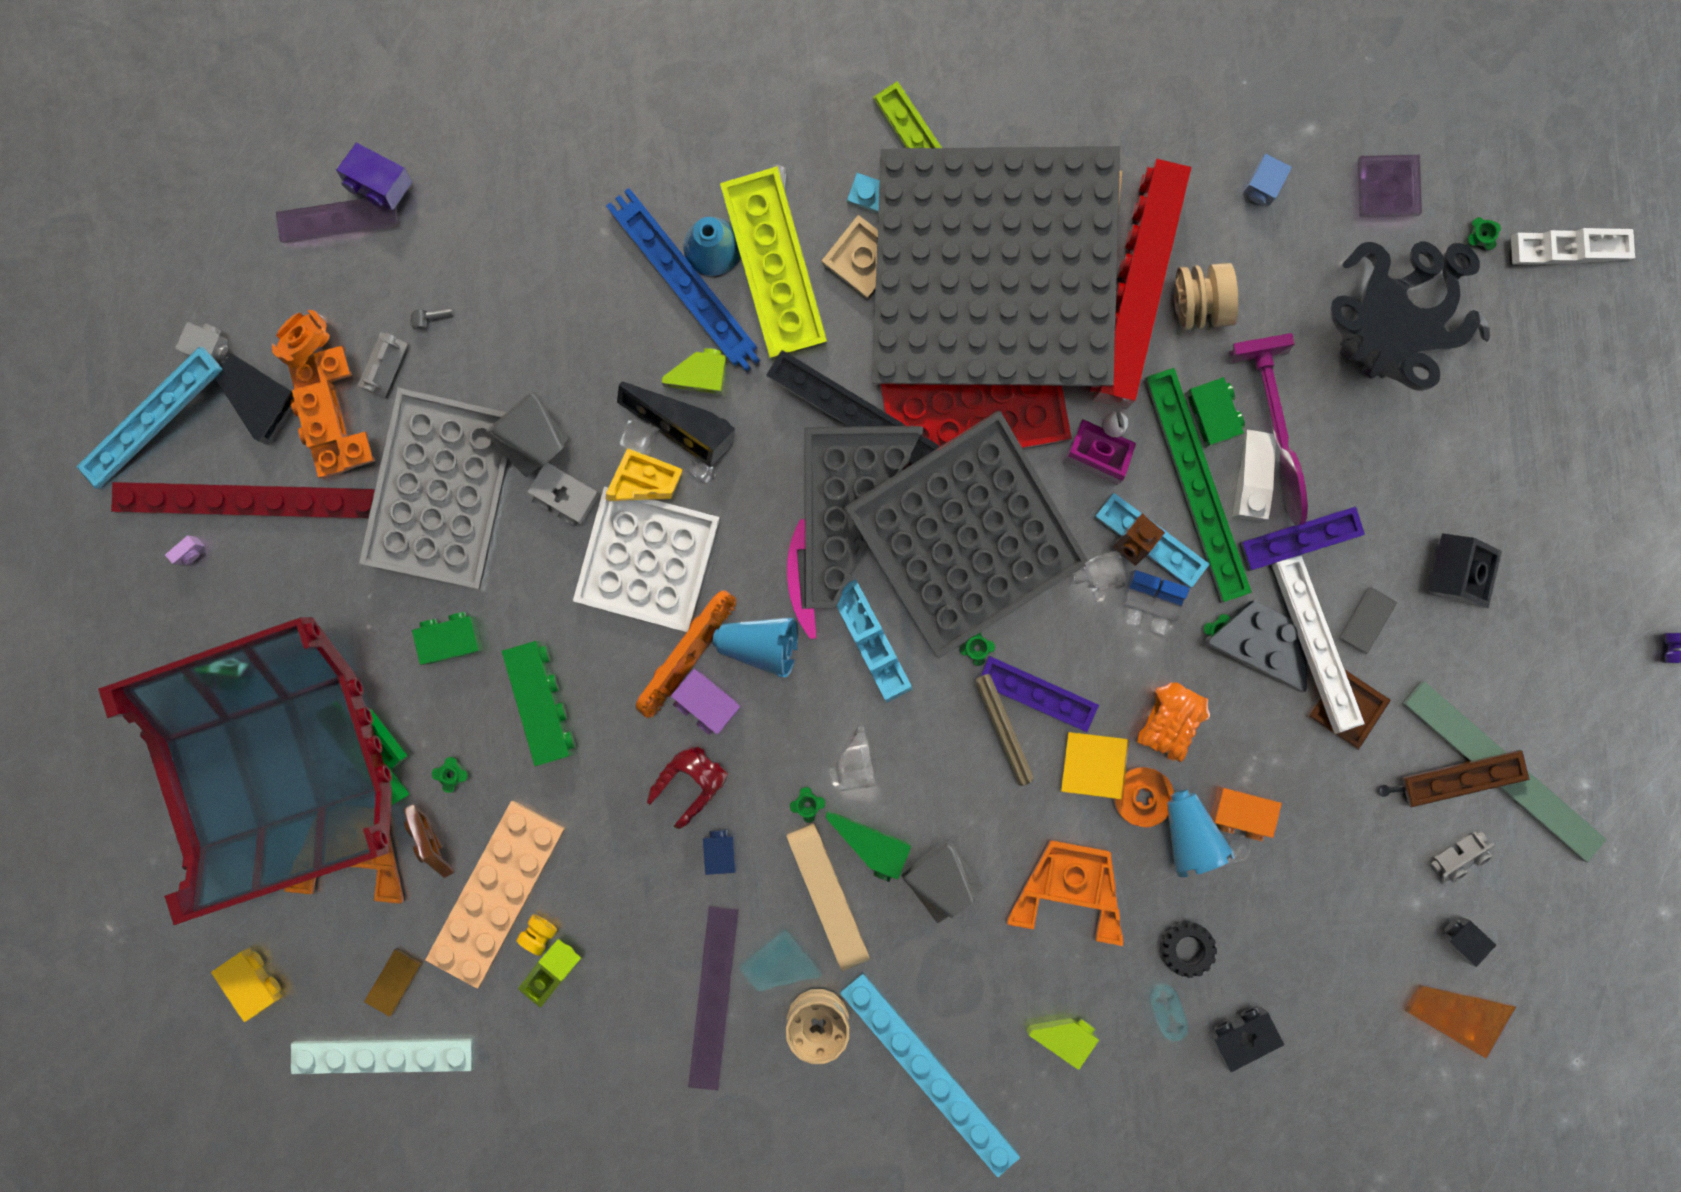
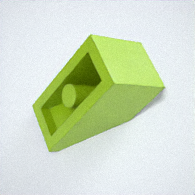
M704 348V352H695L662 377V384L667 388L723 395L727 358L725 355H721L722 351Z
M557 939L521 983L518 990L541 1008L579 962L581 957L575 953L572 947Z
M1072 1018L1039 1023L1029 1025L1026 1030L1030 1037L1078 1070L1099 1041L1094 1034L1096 1029L1083 1019H1080L1079 1022Z

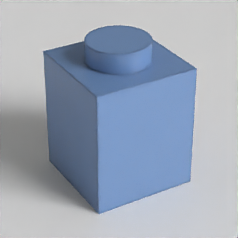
M1265 154L1259 161L1244 193L1248 194L1249 199L1253 202L1270 206L1279 194L1292 167Z

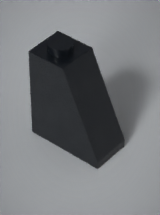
M231 353L229 357H225L219 363L223 370L215 379L251 436L258 442L267 445L291 409V399H294L293 393L284 385Z

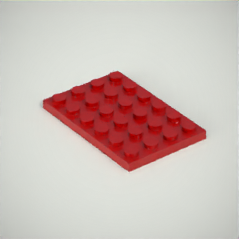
M880 384L885 413L907 426H922V435L940 446L996 411L1002 413L1022 449L1072 439L1062 386ZM906 464L904 469L911 466V464Z

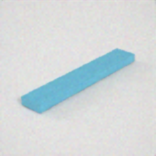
M198 347L76 467L95 489H101L223 369L204 347Z

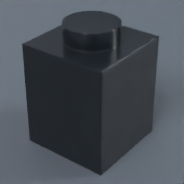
M1463 917L1452 920L1445 927V934L1441 937L1466 963L1475 967L1497 946L1471 920Z

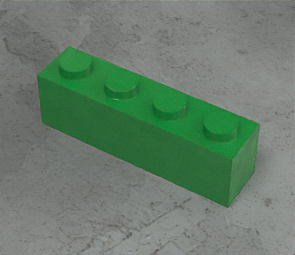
M533 641L501 651L534 766L572 756V749L576 748L572 732H567L564 720H567V713L563 702L558 703L555 692L559 691V685L555 674L550 675L547 663L551 662L547 646H542L540 641Z

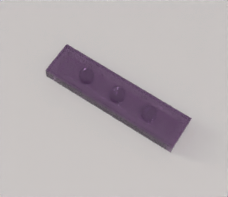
M367 198L276 212L279 239L282 243L399 225L396 206L393 210L383 205L377 207L369 202Z

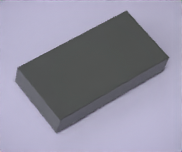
M1370 587L1340 639L1359 651L1368 654L1398 602Z

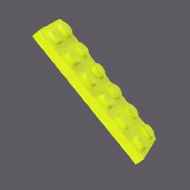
M778 166L720 183L769 357L778 356L781 350L788 353L827 342Z

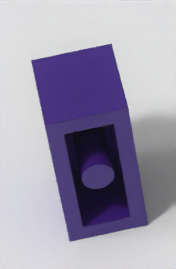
M357 142L336 169L342 180L341 184L346 190L353 194L359 192L366 196L367 200L377 207L383 205L391 210L395 208L412 184L404 167Z

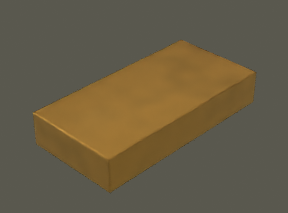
M394 949L364 1002L389 1017L392 1016L422 963L401 950Z

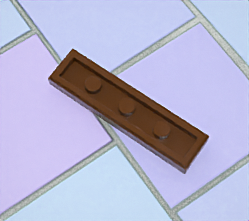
M1522 750L1402 777L1408 805L1411 808L1530 780Z

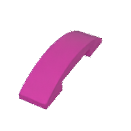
M800 519L793 533L788 552V590L800 625L810 639H817L814 608L802 609L797 551H804V519Z

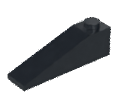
M623 381L619 384L618 404L710 468L732 446L735 428L726 419L719 418L710 411Z

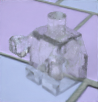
M1118 551L1101 554L1086 562L1084 571L1074 572L1076 584L1087 582L1088 588L1095 589L1093 591L1095 602L1105 600V591L1108 590L1109 586L1115 585L1116 589L1122 588L1127 579L1121 555Z

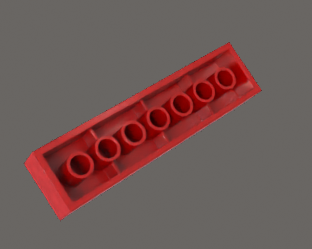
M1156 158L1152 167L1147 166L1145 174H1142L1138 192L1143 194L1139 196L1138 203H1135L1131 220L1136 221V223L1132 225L1131 231L1128 232L1124 249H1128L1129 252L1125 254L1124 260H1121L1117 277L1122 278V281L1118 283L1116 288L1114 386H1090V392H1094L1093 401L1128 409L1136 401L1192 168L1190 166Z

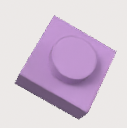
M187 535L167 552L165 556L172 564L189 565L200 556L199 551L205 546L197 537Z

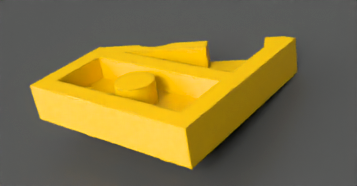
M627 448L606 492L605 500L671 499L682 476L683 469Z

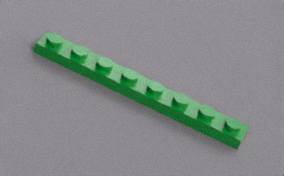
M1171 368L1147 376L1144 379L1221 602L1250 594L1252 591L1176 370Z

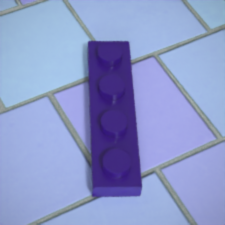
M1352 507L1307 521L1304 525L1291 526L1240 542L1248 569L1251 571L1363 536L1365 532L1357 508Z
M991 656L988 657L980 675H991L998 693L1085 732H1088L1099 707L1098 704Z

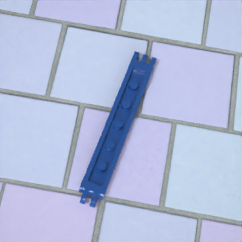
M627 188L624 192L631 201L626 203L619 195L615 200L621 206V209L617 211L611 202L606 205L607 209L732 365L735 367L739 363L746 372L749 371L751 367L745 361V358L749 356L755 365L759 363L760 359L754 353L757 346L630 188Z

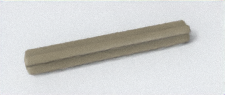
M982 675L976 678L975 684L1018 785L1024 786L1033 781L1032 772L991 675Z

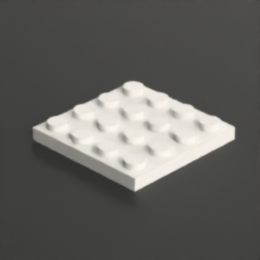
M604 486L573 602L688 632L720 517L653 499L608 501L605 500V496L609 487Z

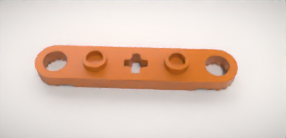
M725 590L718 592L699 617L692 621L688 632L665 663L657 668L653 679L636 702V710L645 718L653 717V714H657V710H661L659 707H663L667 696L671 697L711 643L714 631L720 628L722 622L728 618V615L732 614L730 611L735 610L733 607L736 606L737 600L733 595Z

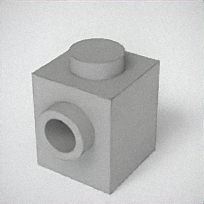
M186 322L175 349L190 356L198 347H204L219 364L227 355V343L229 340L220 336L221 330L204 323L201 328Z

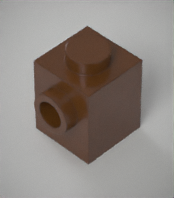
M1142 513L1127 527L1112 547L1136 566L1151 552L1165 532Z

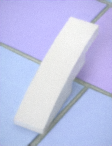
M1582 228L1577 231L1550 230L1545 233H1516L1511 235L1513 265L1574 264L1635 259L1633 229Z

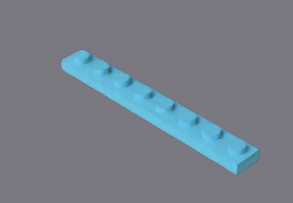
M863 972L840 991L842 997L997 1177L1020 1159V1155Z

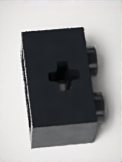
M1250 1008L1241 1013L1242 1018L1232 1023L1230 1021L1222 1022L1214 1027L1215 1032L1209 1034L1224 1066L1230 1072L1285 1045L1269 1013L1265 1009ZM1244 1031L1249 1034L1247 1036L1249 1041L1246 1043L1242 1041V1033Z

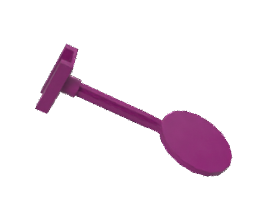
M1288 333L1233 343V350L1229 351L1231 364L1255 360L1257 371H1260L1275 440L1281 451L1279 473L1284 503L1295 526L1304 525L1308 513L1304 475L1296 453L1291 448L1289 449L1288 446L1289 436L1273 371L1275 367L1273 356L1290 353L1295 345L1293 334Z

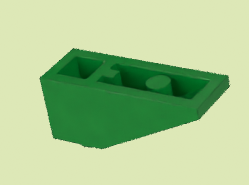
M829 810L827 811L825 818L870 869L875 870L873 874L875 877L890 882L891 878L899 879L912 847L910 843Z

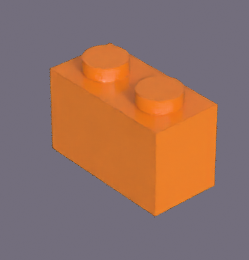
M1218 786L1210 816L1220 831L1234 834L1236 828L1246 831L1245 837L1263 841L1264 836L1274 837L1282 803Z

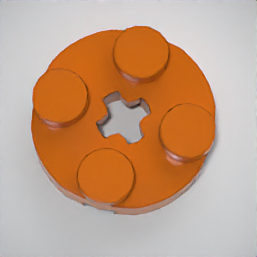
M307 310L310 314L305 316L300 312L293 315L278 330L276 336L279 338L277 347L272 344V352L284 364H292L295 368L303 366L308 357L329 340L330 335L326 332V322L314 310Z
M1136 767L1125 772L1122 800L1113 799L1114 806L1118 814L1128 823L1140 827H1152L1160 824L1167 818V802L1172 800L1171 795L1174 793V789L1169 779L1159 771L1147 767ZM1140 789H1143L1145 792H1151L1152 797L1148 798L1149 804L1143 805L1141 801H1136V796L1139 795Z

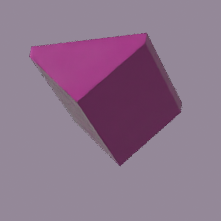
M1082 419L1063 461L1118 485L1126 476L1136 443L1122 436L1111 437L1105 433L1102 427Z

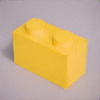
M250 948L239 952L211 972L244 1023L282 998L279 983L274 977L268 976L263 968L264 962L257 952H252Z

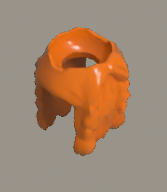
M1171 682L1165 686L1156 687L1154 691L1155 704L1145 727L1138 734L1137 742L1143 744V746L1154 748L1156 752L1167 753V759L1182 762L1186 757L1188 747L1192 743V738L1196 735L1197 728L1200 726V723L1209 720L1210 712L1208 709V698L1194 693L1177 682Z

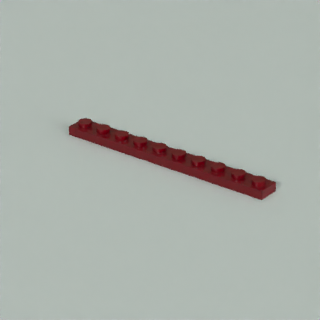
M112 482L111 512L369 519L375 489Z

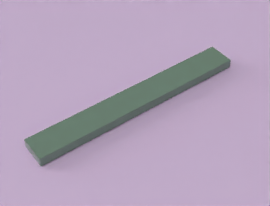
M1422 681L1403 703L1404 706L1468 761L1507 753L1425 681ZM1529 771L1530 780L1499 787L1585 862H1588L1607 840Z

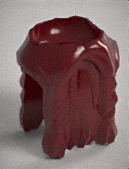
M690 747L676 754L671 762L666 765L665 769L662 770L655 784L650 787L647 798L649 805L657 799L679 772L689 775L701 786L703 791L675 823L674 827L676 829H681L688 825L691 818L708 805V802L712 800V797L716 795V792L727 781L728 773L719 763H713L706 757L704 750L700 747Z

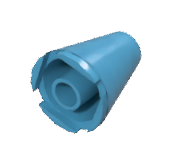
M717 217L701 218L689 228L683 242L685 258L698 273L705 276H715L730 272L737 265L741 257L732 224L724 219Z
M788 617L722 624L719 629L714 631L713 646L717 647L719 654L778 677H788L795 660L790 658L792 651L797 650L798 624L796 621H793V618Z
M1188 789L1173 793L1171 795L1172 800L1167 802L1175 871L1178 877H1188L1187 871L1193 869L1197 875L1229 863L1227 858L1234 859L1233 850L1196 793L1189 794Z

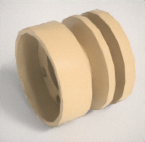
M1231 263L1210 264L1207 269L1206 278H1204L1202 269L1198 265L1193 266L1191 273L1186 266L1178 267L1174 286V304L1181 329L1190 330L1193 327V323H1195L1198 329L1203 328L1207 314L1214 327L1234 326L1238 317V287L1235 270Z
M810 989L800 994L791 1003L787 1014L786 1041L791 1051L800 1060L810 1064H826L837 1059L846 1049L849 1041V1012L844 1001L835 993L825 989ZM813 1018H816L818 1021L823 1019V1026L820 1027L818 1024L813 1026Z

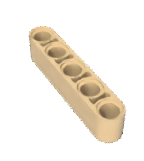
M813 823L787 834L788 842L841 970L845 971L869 961L870 957L815 824Z

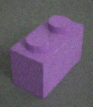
M695 668L671 695L676 700L673 706L686 716L692 713L699 719L696 725L709 735L712 732L719 734L742 707Z

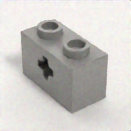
M548 462L541 468L528 490L529 494L535 496L532 500L533 503L545 510H548L550 506L560 511L557 517L572 526L575 521L583 525L601 495ZM558 490L561 492L566 490V494L570 496L569 499L559 502L560 498L556 496Z

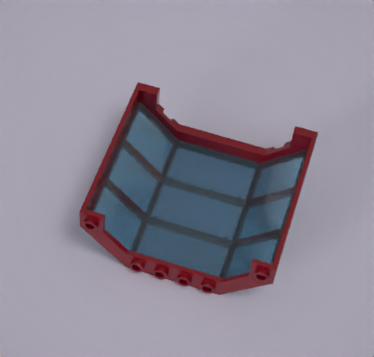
M300 617L98 689L107 718L123 716L129 724L135 722L142 730L140 737L147 744L183 856L182 868L184 870L187 869L186 878L179 883V891L164 896L173 925L389 853L392 796L390 781L392 776L390 769L384 764L381 756L382 744L380 739L374 734L371 725L373 717L369 708L365 707L362 698L364 691L361 681L356 678L353 670L313 617Z

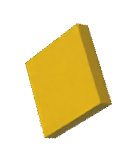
M1068 732L1061 792L1122 800L1129 740Z

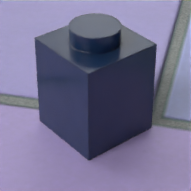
M726 829L709 831L710 836L703 838L705 875L736 873L735 835H728Z

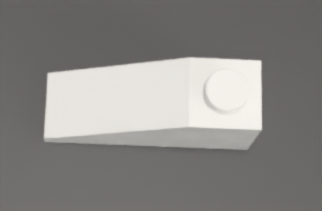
M1246 430L1232 518L1257 522L1269 519L1274 487L1276 447L1274 434Z

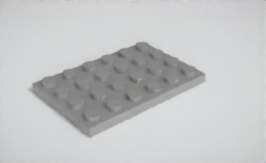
M397 388L359 564L479 589L507 462V456L493 443L485 432L506 412Z

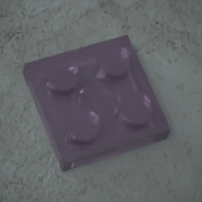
M1420 154L1360 156L1358 158L1360 217L1419 216L1422 214Z

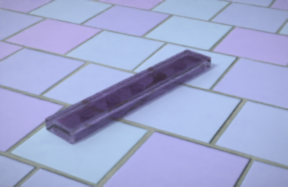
M709 906L688 1084V1087L717 1091L719 1089L739 909Z

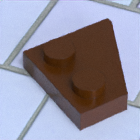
M415 804L403 809L407 819L404 822V826L410 837H414L416 846L413 847L417 859L421 863L425 862L443 878L455 873L452 865H449L442 859L439 849L443 847L435 835L426 814Z

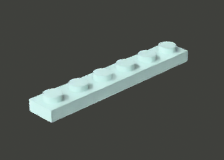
M473 1039L295 1041L291 1043V1074L472 1071L474 1069Z

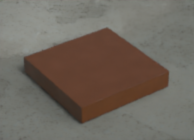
M1345 670L1364 724L1334 734L1321 696H1319L1306 717L1356 750H1359L1391 700Z

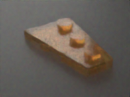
M1419 985L1405 1011L1487 1059L1516 1006Z

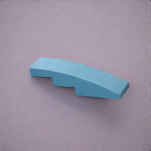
M857 580L849 582L844 587L836 607L886 703L913 690Z

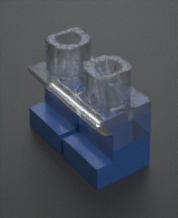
M1138 570L1131 571L1122 606H1125L1123 623L1139 627L1145 613L1154 616L1149 631L1166 636L1172 622L1178 621L1180 609L1190 588L1165 579L1161 580L1159 577Z

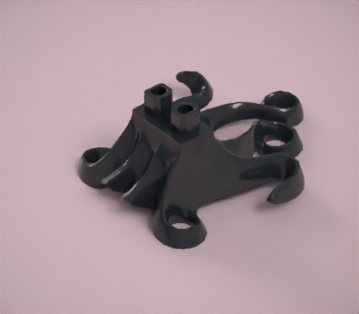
M1420 241L1414 244L1410 252V262L1415 270L1402 279L1389 277L1390 254L1383 246L1375 242L1360 244L1344 261L1343 267L1351 268L1358 264L1363 257H1366L1374 266L1363 291L1361 302L1343 295L1337 296L1331 304L1332 321L1342 335L1340 354L1347 360L1361 361L1364 364L1362 366L1363 373L1370 379L1376 376L1383 379L1387 376L1413 390H1428L1440 381V369L1437 363L1426 354L1448 351L1467 344L1472 339L1477 328L1481 338L1486 342L1489 341L1490 328L1487 320L1479 311H1470L1462 324L1452 332L1446 331L1444 327L1455 313L1460 300L1459 278L1474 275L1480 268L1479 258L1469 246L1462 243H1453L1449 245L1444 255H1442L1433 244ZM1419 254H1423L1428 258L1430 267L1422 265L1419 261ZM1455 255L1464 260L1467 268L1457 265ZM1442 271L1447 287L1445 299L1439 305L1429 309L1419 308L1414 305L1408 298L1407 290L1433 279ZM1342 307H1347L1355 313L1353 321H1349L1342 315ZM1413 367H1421L1429 373L1428 378H1418L1414 374Z

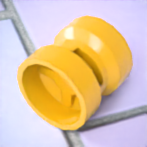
M533 914L527 922L528 928L519 934L516 942L527 951L541 956L546 949L547 940L554 937L557 928L544 918Z

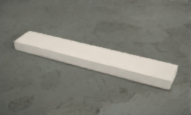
M1296 556L1273 564L1272 568L1293 624L1298 631L1300 643L1334 734L1363 725V718L1302 556Z

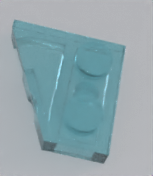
M786 928L739 966V969L757 991L779 985L793 984L810 978L815 979L822 975V972Z

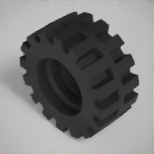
M1182 921L1177 925L1173 924L1170 926V930L1168 932L1165 931L1163 934L1164 938L1160 942L1161 956L1167 967L1177 975L1187 978L1199 977L1203 975V972H1208L1211 969V964L1215 963V954H1217L1216 942L1211 933L1203 926L1190 921ZM1185 937H1193L1200 943L1201 950L1199 956L1190 962L1180 960L1176 952L1177 944Z

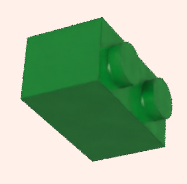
M1224 377L1190 388L1185 393L1204 448L1244 434L1242 429L1245 428L1243 415L1240 411L1236 412L1232 401L1235 400L1233 387L1230 383L1226 384Z
M466 612L449 615V621L438 623L437 619L420 622V628L412 630L419 664L429 665L484 651L476 617L467 616Z

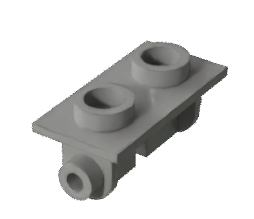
M380 332L357 386L386 397L408 343L397 339V337L391 334Z
M1482 831L1478 834L1474 832L1457 843L1463 854L1458 855L1454 848L1451 847L1434 857L1435 861L1431 863V866L1436 873L1443 872L1442 884L1449 880L1454 883L1468 873L1466 869L1474 864L1480 867L1493 857L1491 853L1494 851V842L1487 846L1485 844L1488 842L1486 835Z

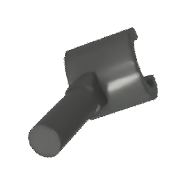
M451 309L434 312L415 310L411 314V327L426 329L427 319L433 320L452 316Z

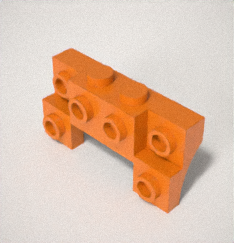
M343 346L313 353V356L308 357L306 363L299 368H295L292 364L288 365L294 390H292L294 399H291V407L296 417L299 416L301 427L298 428L299 437L302 444L307 445V448L311 450L317 476L321 479L340 475L350 469L375 462L367 432L347 435L335 387L331 383L352 376L345 356V347Z

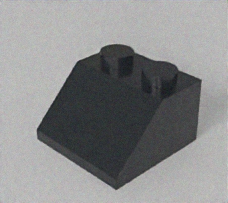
M1442 533L1440 542L1436 547L1434 568L1429 575L1428 591L1443 598L1489 608L1502 551L1474 537Z

